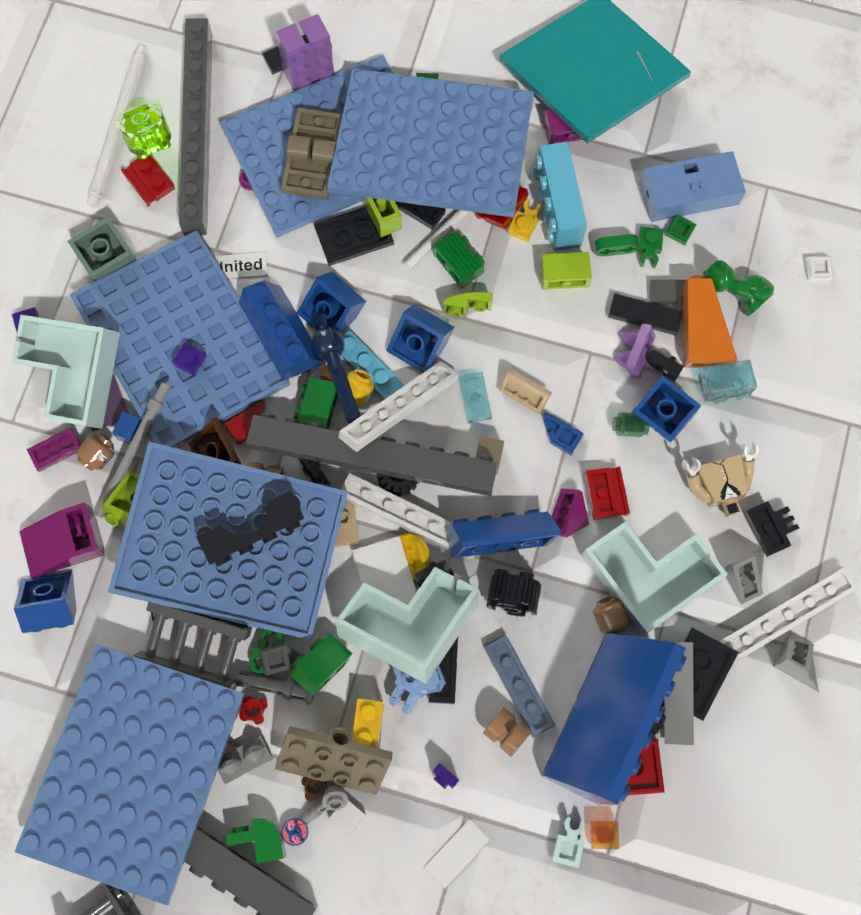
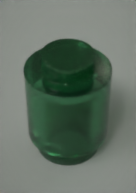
M618 412L617 417H613L612 430L616 431L617 436L642 437V435H648L649 426L633 413Z

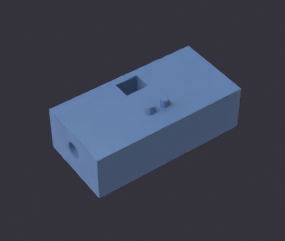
M733 151L644 168L639 181L651 222L674 218L676 214L685 216L736 206L740 204L746 193Z

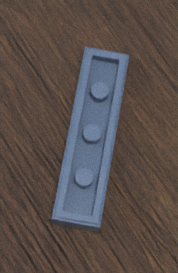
M506 634L484 645L483 648L524 724L532 730L530 733L531 737L534 738L556 726Z

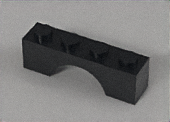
M290 490L267 501L266 518L263 524L255 531L248 534H234L218 525L197 535L196 538L209 565L215 563L218 567L230 561L229 555L239 551L240 555H243L255 549L254 543L262 540L265 544L277 538L276 532L284 528L287 532H290L300 527L299 521L303 520L304 516Z

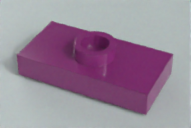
M70 427L26 450L36 470L41 472L76 454L77 448L81 443L74 429Z

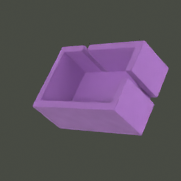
M319 14L299 21L309 41L307 44L295 23L276 31L283 72L293 91L334 75L330 35Z

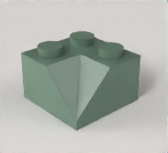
M109 217L68 240L69 245L92 279H101L137 261Z

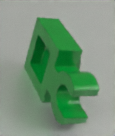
M640 227L638 237L639 249L637 251L644 252L639 261L640 267L644 266L646 259H650L653 263L652 268H656L658 263L657 254H661L664 229Z

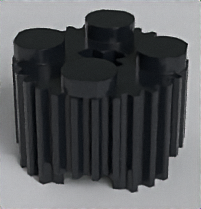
M495 569L491 577L486 606L492 610L500 607L502 610L507 611V614L510 616L525 617L526 612H530L531 615H537L542 585L539 581L534 580V574L519 572L518 576L512 575L504 569Z

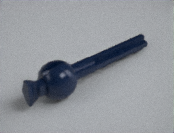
M321 314L314 322V329L317 332L312 338V350L318 358L326 360L347 423L350 424L360 417V413L340 358L345 347V341L338 330L329 328L327 325V314Z

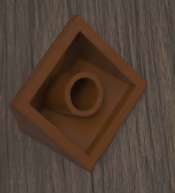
M218 417L213 418L188 443L193 453L242 465Z

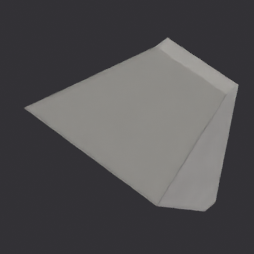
M763 550L751 553L724 568L728 574L726 579L741 604L763 594L761 585L764 563Z
M791 632L773 667L819 692L813 660L814 644Z

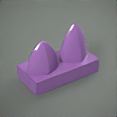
M642 323L640 329L627 330L618 334L625 344L633 348L632 350L622 351L615 355L619 365L628 369L631 376L639 378L656 338L652 326Z

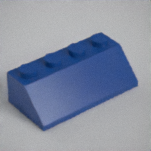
M264 280L243 288L239 305L283 381L325 365V360H321L313 352L312 338L281 286Z
M539 509L528 510L523 515L509 512L502 514L500 518H492L491 515L478 517L477 521L469 522L467 518L457 519L446 530L452 559L544 547L560 536L561 532L549 512H539Z

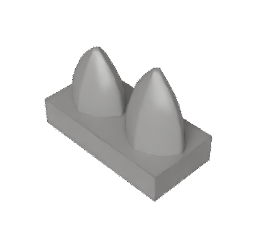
M260 735L223 755L218 771L224 784H228L273 760L263 737Z

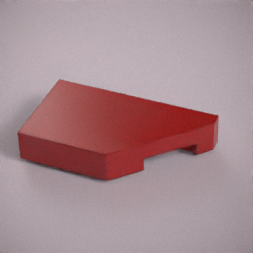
M264 400L225 423L238 445L247 440L253 415L261 416V413H264L266 408Z

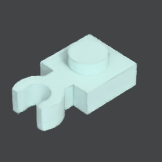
M566 817L563 823L566 834L565 836L557 834L551 861L579 869L585 841L578 840L577 838L583 832L585 823L580 820L578 828L573 830L569 825L571 818Z

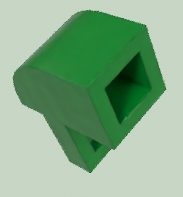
M262 818L251 819L252 830L249 831L248 825L232 828L233 834L226 835L227 846L254 841L257 863L286 858L285 844L281 831L269 820Z

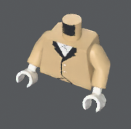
M745 443L741 445L740 450L745 455L743 458L741 455L701 465L698 459L692 457L693 464L691 467H689L688 462L683 461L682 468L688 471L687 479L690 491L702 502L707 503L709 507L722 505L726 517L739 514L740 509L737 500L747 495L754 475L755 459L753 457L757 456L759 448L755 443H752V450L750 452H747V445Z

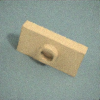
M512 368L508 370L499 388V391L538 414L542 412L552 394L551 391Z
M347 501L345 502L335 547L359 544L355 505Z

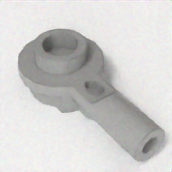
M329 786L322 794L319 804L302 815L303 821L309 824L327 810H339L345 807L348 803V794L341 786Z

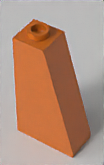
M702 275L691 276L683 284L684 368H732L737 364V356L712 279L704 278Z

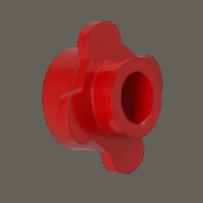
M246 696L243 699V707L239 713V718L244 722L250 720L254 721L257 725L264 722V710L268 707L267 701L265 699L256 700L251 696ZM255 708L256 712L252 713L251 709Z

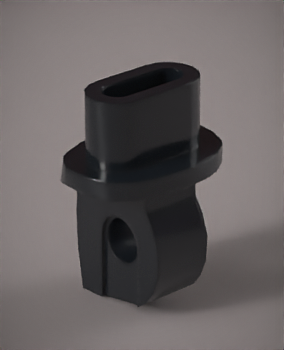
M653 349L647 356V363L652 368L663 372V376L674 382L684 368L682 364L675 361L676 357L671 356L668 358Z
M446 560L438 563L432 561L429 567L414 573L419 587L422 586L434 567L454 576L453 570Z

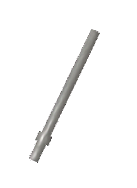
M162 382L155 397L151 398L146 406L148 410L94 512L96 516L104 517L102 505L127 473L157 413L160 414L164 407L162 403L171 388L170 385Z

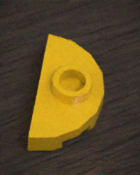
M413 533L401 534L399 537L413 581L416 582L414 573L430 565L429 548L419 535Z

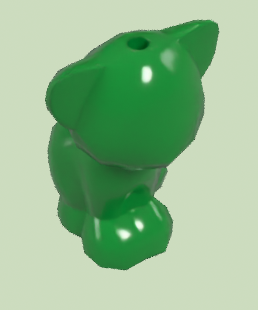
M722 260L715 261L703 272L706 278L712 279L716 292H724L729 289L733 296L744 303L743 310L747 317L774 294V286L766 278L759 275H749L744 279H735L733 268Z

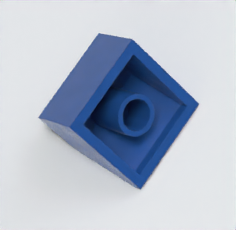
M329 272L316 277L297 314L313 328L315 320L321 314H327V325L329 328H335L342 333L357 318L366 300L335 273Z
M413 304L403 312L386 351L424 373L434 365L446 347L455 327L420 306Z
M662 375L633 409L632 413L671 443L697 414L702 405Z
M72 571L21 580L14 612L22 633L40 632L45 629L64 628L68 625H74L77 609Z

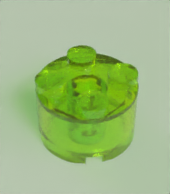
M147 104L136 105L123 113L124 118L122 121L118 120V128L128 150L137 155L139 159H145L150 154L166 150L171 146V131L161 108L157 105H154L155 108L148 107Z

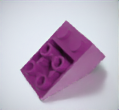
M85 502L59 510L19 531L31 578L105 555L93 509Z

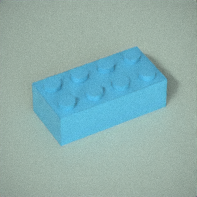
M568 142L540 146L539 155L535 157L536 167L533 168L535 181H539L540 185L538 188L539 201H543L545 207L542 209L543 220L548 222L549 229H547L548 242L553 244L554 251L581 247L587 223Z

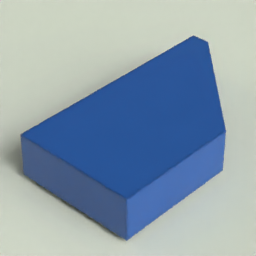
M544 412L543 421L550 444L572 455L584 433Z

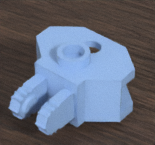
M393 667L397 678L394 683L397 686L389 699V704L393 707L397 705L404 692L408 691L410 694L403 705L402 712L409 714L419 698L423 699L425 694L441 692L446 683L441 667H437L427 684Z

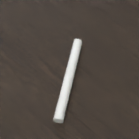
M457 210L403 263L404 266L410 270L470 211Z

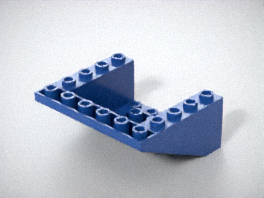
M607 633L601 642L541 776L597 805H618L620 801L624 802L630 790V786L627 785L631 774H637L642 762L638 758L642 748L647 749L652 740L653 733L650 732L654 722L658 723L663 715L664 707L661 704L664 697H670L676 682L672 681L676 671L680 672L685 664L687 657L683 654L686 647L674 642Z

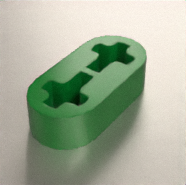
M627 234L599 238L595 240L594 247L596 255L604 257L636 252L639 249V243L636 235Z
M266 629L262 632L249 660L252 671L264 675L263 668L261 667L258 670V665L255 663L256 659H260L258 650L267 648L269 641L266 637L267 635L272 636L273 633H277L276 638L279 642L277 644L272 643L271 647L284 644V635L282 633Z

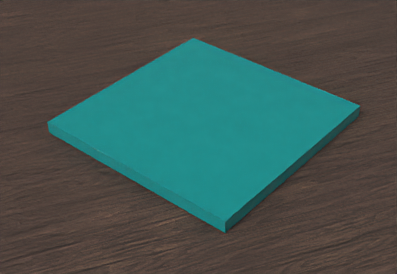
M588 0L500 54L499 61L531 91H534V94L587 144L689 78L691 71L610 0ZM639 51V53H640V55H641V57H642V59H643V61H644V63H645V66H646L647 70L645 69L643 63L641 62V60H640V58H639V56H638V54H637L636 52Z

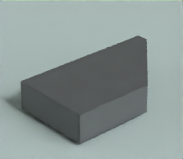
M651 280L650 302L657 305H674L683 296V284L686 280Z
M286 644L258 650L264 676L295 668L293 663L301 655Z

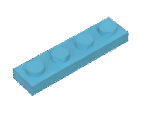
M351 330L343 335L345 347L340 356L354 370H363L372 377L374 383L373 390L383 400L405 386Z

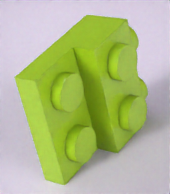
M129 470L102 505L103 516L110 525L117 526L120 524L126 527L140 474Z

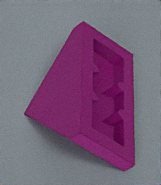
M563 488L560 490L551 516L560 529L561 535L559 537H569L589 525L583 492L581 490Z

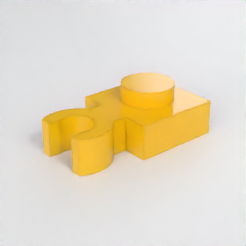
M529 199L524 202L523 213L517 211L507 234L529 243L538 224V219L535 217L540 214L541 204H538L534 210L529 209Z

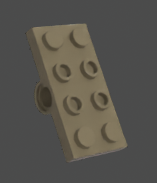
M298 107L293 133L288 139L287 162L281 185L282 194L328 200L327 185L343 114Z
M289 726L276 761L275 769L377 795L392 761L393 752L354 742V735L344 727H334L329 731L328 735Z

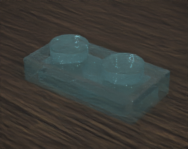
M483 372L459 375L467 422L474 423L491 420L492 415Z

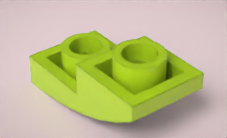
M472 292L444 299L443 313L451 317L466 316L467 308H472L477 312L491 311L493 293Z

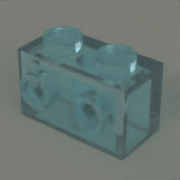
M750 360L705 367L698 375L704 402L713 401V404L723 403L728 398L736 397L737 400L748 398L757 388Z

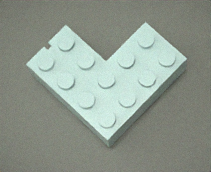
M20 315L17 336L34 340L35 345L16 341L12 363L53 370L44 418L102 429L120 332L101 327Z
M626 521L588 547L581 555L609 594L615 596L616 599L623 603L629 614L630 622L641 637L645 636L728 575L714 556L706 563H703L702 559L710 553V550L697 534L656 562Z
M436 567L433 568L408 605L363 583L335 621L339 638L427 684L478 607L479 589L459 579L456 583V596L453 595L455 593V577Z

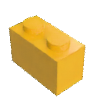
M357 699L352 733L354 735V742L375 748L379 747L384 702Z

